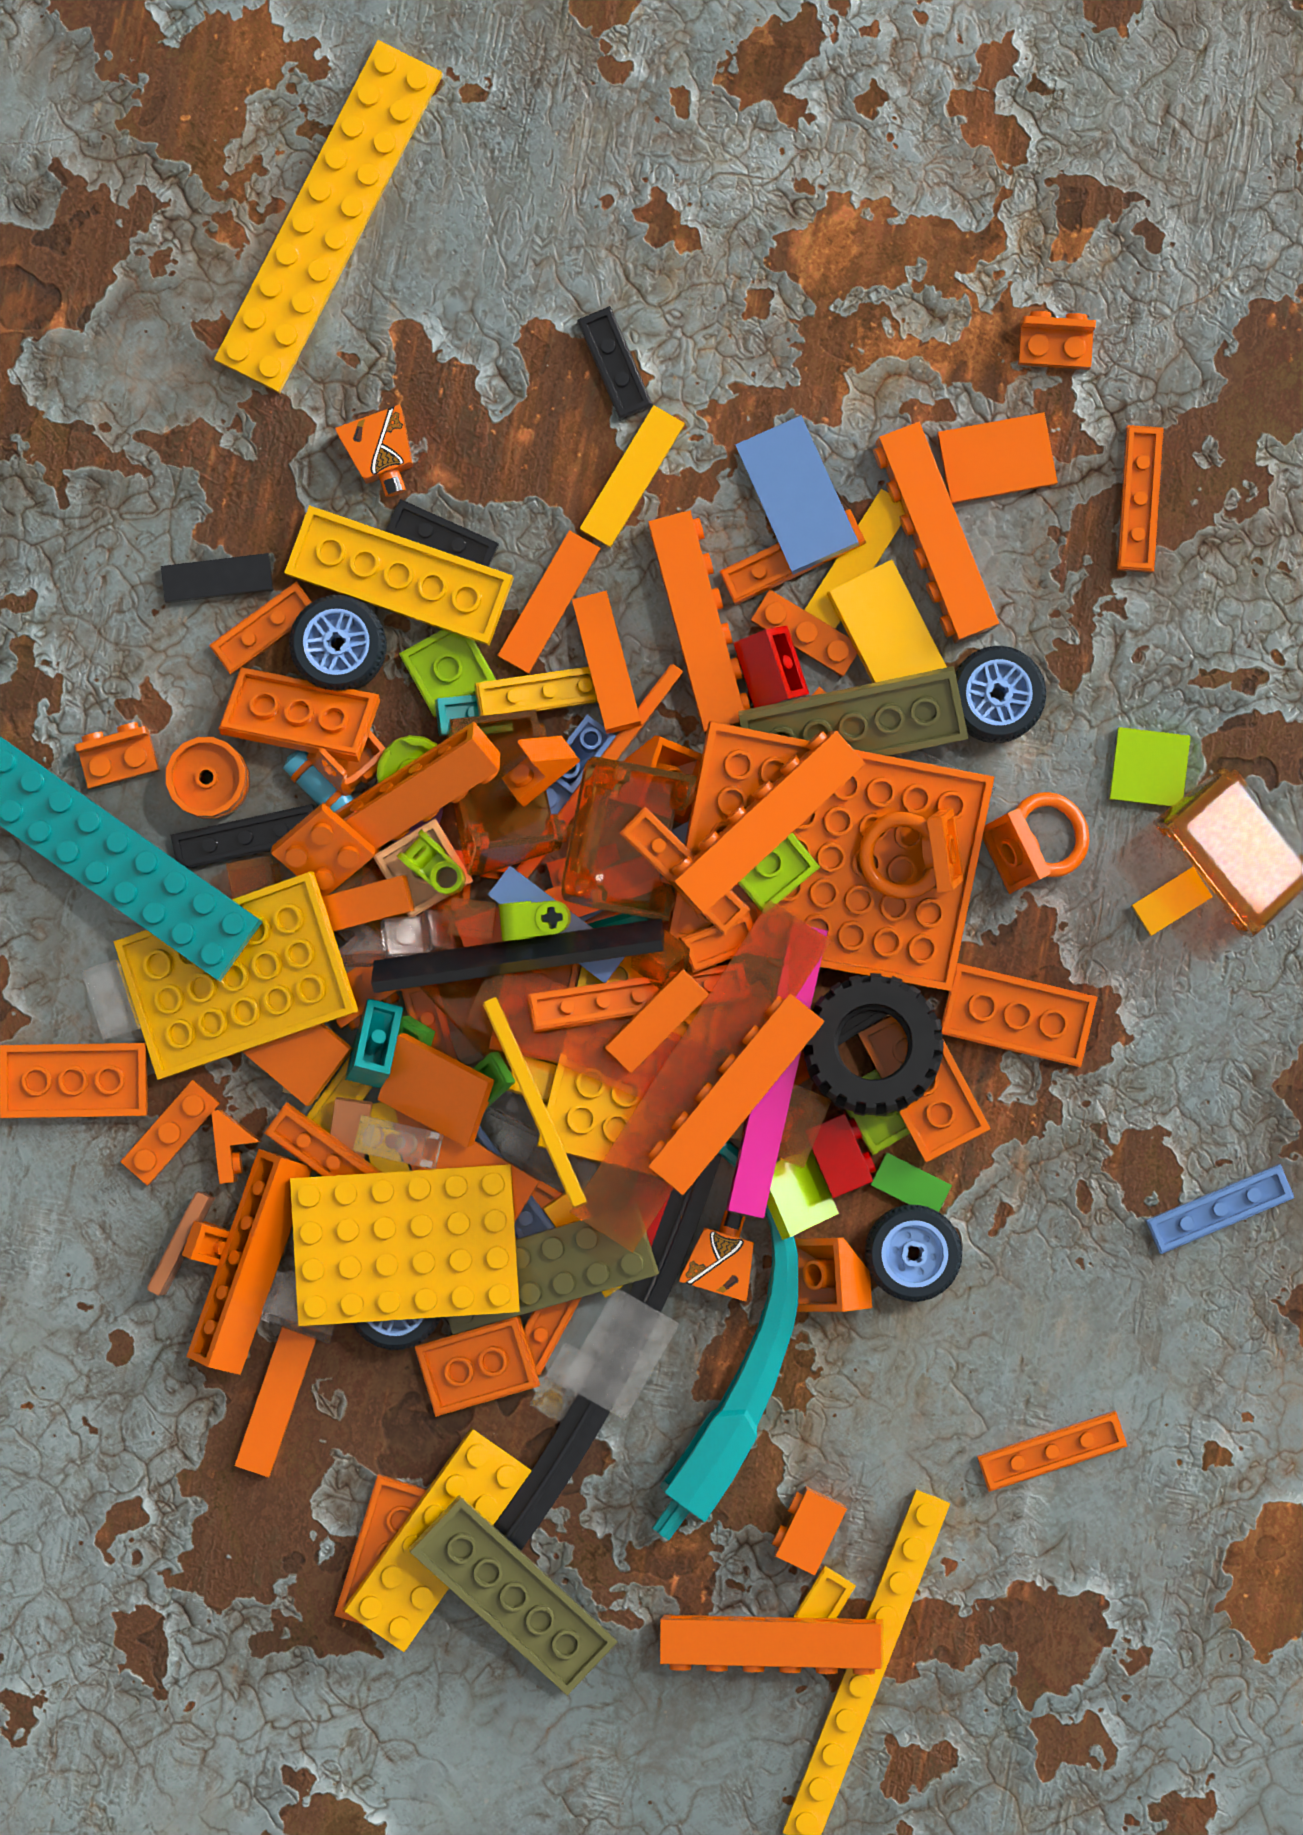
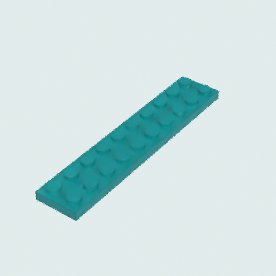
M0 736V826L221 982L263 921Z

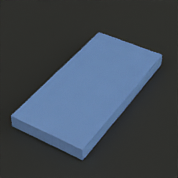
M802 415L735 444L793 575L859 546L857 537Z

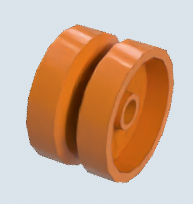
M196 737L182 743L171 755L166 767V786L172 800L185 812L201 819H221L234 813L244 803L250 789V771L244 757L227 742L214 737ZM206 771L213 774V781L209 784L202 783L205 780L203 774Z

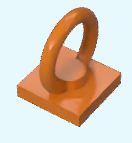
M1040 792L1028 796L1018 804L1015 810L986 824L982 837L1009 894L1044 877H1061L1073 872L1084 860L1090 841L1089 828L1080 809L1068 798L1052 792ZM1048 806L1060 810L1068 817L1073 826L1075 844L1071 854L1063 861L1057 863L1045 862L1035 835L1030 831L1026 818L1033 810L1039 807Z
M953 808L938 810L927 820L909 812H894L874 821L864 833L859 848L860 867L869 884L881 894L895 899L919 897L930 891L936 884L938 893L953 891L964 881ZM894 827H909L923 835L922 851L924 863L928 871L920 880L911 884L899 885L886 880L879 873L874 863L873 852L877 840L884 832Z

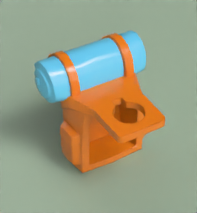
M370 731L359 763L334 758L324 748H321L317 754L299 750L293 752L287 757L283 769L291 777L290 779L297 783L318 806L324 803L335 812L353 800L350 794L360 782L367 784L377 775L378 760L385 747Z

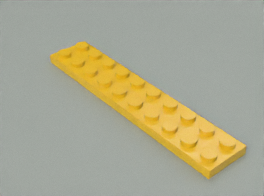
M377 40L214 358L217 363L279 394L281 393L443 76L441 71Z

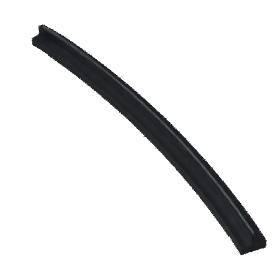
M717 1153L683 1196L672 1189L651 1246L659 1274L634 1282L595 1364L566 1416L531 1473L493 1525L520 1551L536 1531L572 1477L634 1369L684 1261L722 1157L720 1154Z

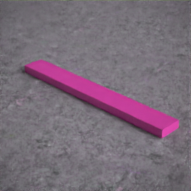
M794 922L790 923L773 1002L778 996L785 1000L791 993L811 1009L827 930ZM800 1053L746 1118L726 1207L728 1211L764 1219Z

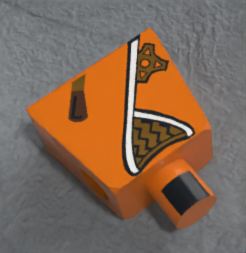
M400 404L335 428L342 444L366 484L380 480L386 497L396 496L406 491L400 472L412 468L413 462L405 418Z
M725 1210L719 1231L704 1227L680 1274L679 1282L746 1302L754 1242L740 1237L745 1216Z

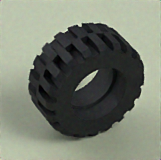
M870 973V976L860 977V975L849 977V980L841 984L838 982L830 988L829 992L819 998L815 1003L813 1012L825 1022L803 1048L809 1076L818 1087V1091L825 1098L827 1097L835 1106L842 1110L852 1111L856 1115L885 1116L888 1113L899 1112L907 1108L908 1105L924 1095L925 1091L933 1083L939 1070L944 1040L942 1038L940 1019H937L934 1007L930 1001H926L920 994L921 991L913 985L910 987L903 983L900 978L894 976L888 978L881 976V974ZM878 1011L886 1013L896 1019L906 1033L908 1041L906 1058L900 1068L888 1077L875 1080L859 1077L844 1065L840 1057L838 1040L843 1027L851 1018L863 1012Z

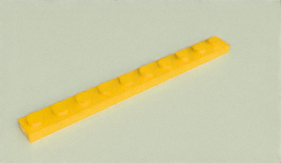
M915 1489L865 1616V1619H883L882 1668L875 1669V1674L856 1675L853 1674V1668H845L782 1829V1832L786 1835H822L950 1506V1502L918 1489Z

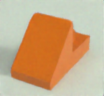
M562 736L521 739L517 743L528 757L502 777L517 801L525 807L578 764L580 759Z
M223 1110L211 1111L219 1184L237 1182V1174L243 1173L241 1153L234 1152V1145L262 1142V1140Z
M193 1221L182 1256L218 1266L230 1229L207 1221L203 1223Z

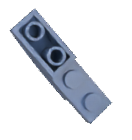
M586 715L566 741L580 759V762L525 807L519 804L499 830V834L528 854L616 736L613 733L606 734L605 727L589 715Z

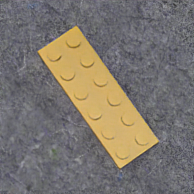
M310 505L284 572L289 577L355 598L367 604L489 646L514 580L513 575Z
M470 1428L343 1610L389 1643L405 1652L449 1589L448 1586L412 1555L408 1548L458 1495L462 1496L484 1518L494 1525L532 1470L476 1430Z

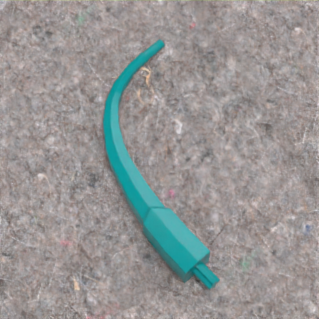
M728 1140L718 1154L734 1168L736 1167L739 1148ZM768 1205L766 1206L765 1215L771 1232L772 1265L767 1299L758 1327L746 1354L717 1408L708 1413L693 1439L660 1485V1488L672 1500L652 1526V1529L667 1540L671 1539L689 1512L706 1522L734 1480L757 1438V1426L774 1390L794 1329L798 1307V1251L794 1236L782 1240Z

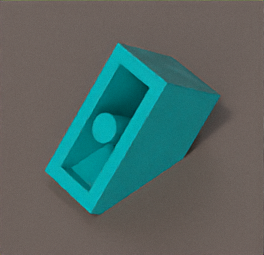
M367 999L352 1045L354 1049L350 1054L345 1080L376 1088L382 1087L390 1075L403 1007Z

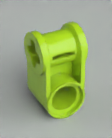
M421 829L418 832L419 837L404 853L399 852L397 857L438 892L448 896L458 894L465 886V872L445 853V850ZM444 869H454L458 876L457 882L451 888H442L438 881L439 874Z
M552 900L532 903L531 901L498 904L502 941L535 938V936L557 934L563 932L571 922L569 908L560 901ZM550 907H555V912L562 913L563 920L558 921L556 924L557 928H552L551 922L544 920V915L550 913Z

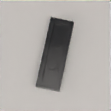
M611 306L578 319L577 323L619 421L653 407Z
M402 499L399 500L385 531L490 567L499 547L498 542Z
M269 553L161 566L165 603L274 590Z

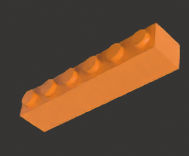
M920 421L879 436L875 443L877 448L873 449V454L880 469L885 468L890 479L886 486L892 502L900 501L905 514L899 517L901 526L907 537L912 535L916 545V549L913 550L914 559L920 570H926L930 581L926 583V588L932 603L938 602L943 613L939 620L945 636H952L954 644L995 629L1000 623Z
M691 510L648 521L650 535L704 735L707 733L709 721L739 726L741 724L738 711L751 708L747 693L740 694L736 680L741 679L742 674L737 657L730 659L727 645L732 644L733 641L728 623L721 624L717 610L723 609L718 587L711 589L708 575L714 574L709 552L702 554L699 540L705 539L700 518L693 519Z
M472 722L334 813L376 848L375 854H377L384 844L392 839L395 841L401 839L415 824L420 821L427 822L431 820L443 806L450 802L456 803L462 800L471 788L479 783L486 784L498 774L501 753L477 724Z
M821 731L815 735L806 745L810 750L800 759L795 755L780 768V772L783 775L773 784L768 780L753 793L756 800L746 809L741 805L733 811L726 819L729 825L719 834L713 831L706 836L699 844L702 850L693 859L686 856L673 867L672 871L675 875L669 882L698 914H705L866 764L838 731H829L827 734Z
M791 993L785 1000L780 996L775 999L765 1012L770 1018L764 1026L760 1028L755 1024L741 1041L746 1045L742 1053L738 1057L731 1053L718 1069L723 1076L715 1086L708 1082L695 1097V1100L700 1103L691 1115L684 1111L671 1127L676 1133L666 1144L663 1140H660L647 1156L652 1160L648 1168L682 1196L824 1024L825 1021Z
M258 1149L186 1357L209 1368L241 1375L293 1225L290 1178L309 1177L312 1168L286 1156Z
M665 1614L660 1619V1664H669V1669L676 1671L691 1670V1665H706L707 1671L715 1672L727 1671L728 1666H743L742 1671L764 1672L765 1666L779 1667V1672L800 1673L801 1667L816 1668V1673L836 1674L838 1673V1668H853V1674L872 1675L875 1674V1669H881L883 1665V1619Z

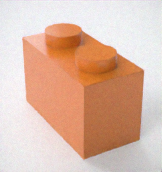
M805 1486L802 1494L796 1491L787 1510L792 1513V1516L786 1527L780 1524L771 1543L776 1546L775 1556L808 1573L816 1575L847 1510L846 1506Z

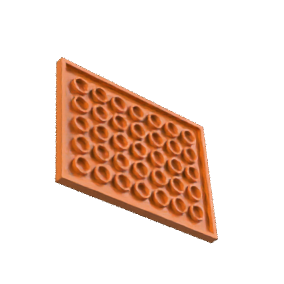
M709 721L685 846L697 855L702 850L699 844L706 836L713 831L719 834L729 825L726 819L733 811L741 805L746 809L756 800L753 793L768 780L773 784L783 775L780 772V768L795 755L800 759L810 750L806 746L809 740ZM854 749L866 764L792 832L820 868L766 914L761 913L738 883L731 889L750 908L748 912L761 947L746 953L782 960L790 923L794 922L828 931L820 967L870 976V973L881 974V976L888 978L894 976L902 979V982L951 991L995 777ZM953 808L964 881L953 891L938 893L936 884L930 891L919 897L895 899L881 894L869 884L860 867L859 848L864 833L874 821L894 812H909L927 820L938 810ZM901 826L891 828L879 837L874 847L873 858L877 870L886 880L899 885H907L920 880L926 874L928 869L923 858V835L915 829ZM675 890L666 938L680 941L679 937L710 926L712 923L702 914H698L681 894Z

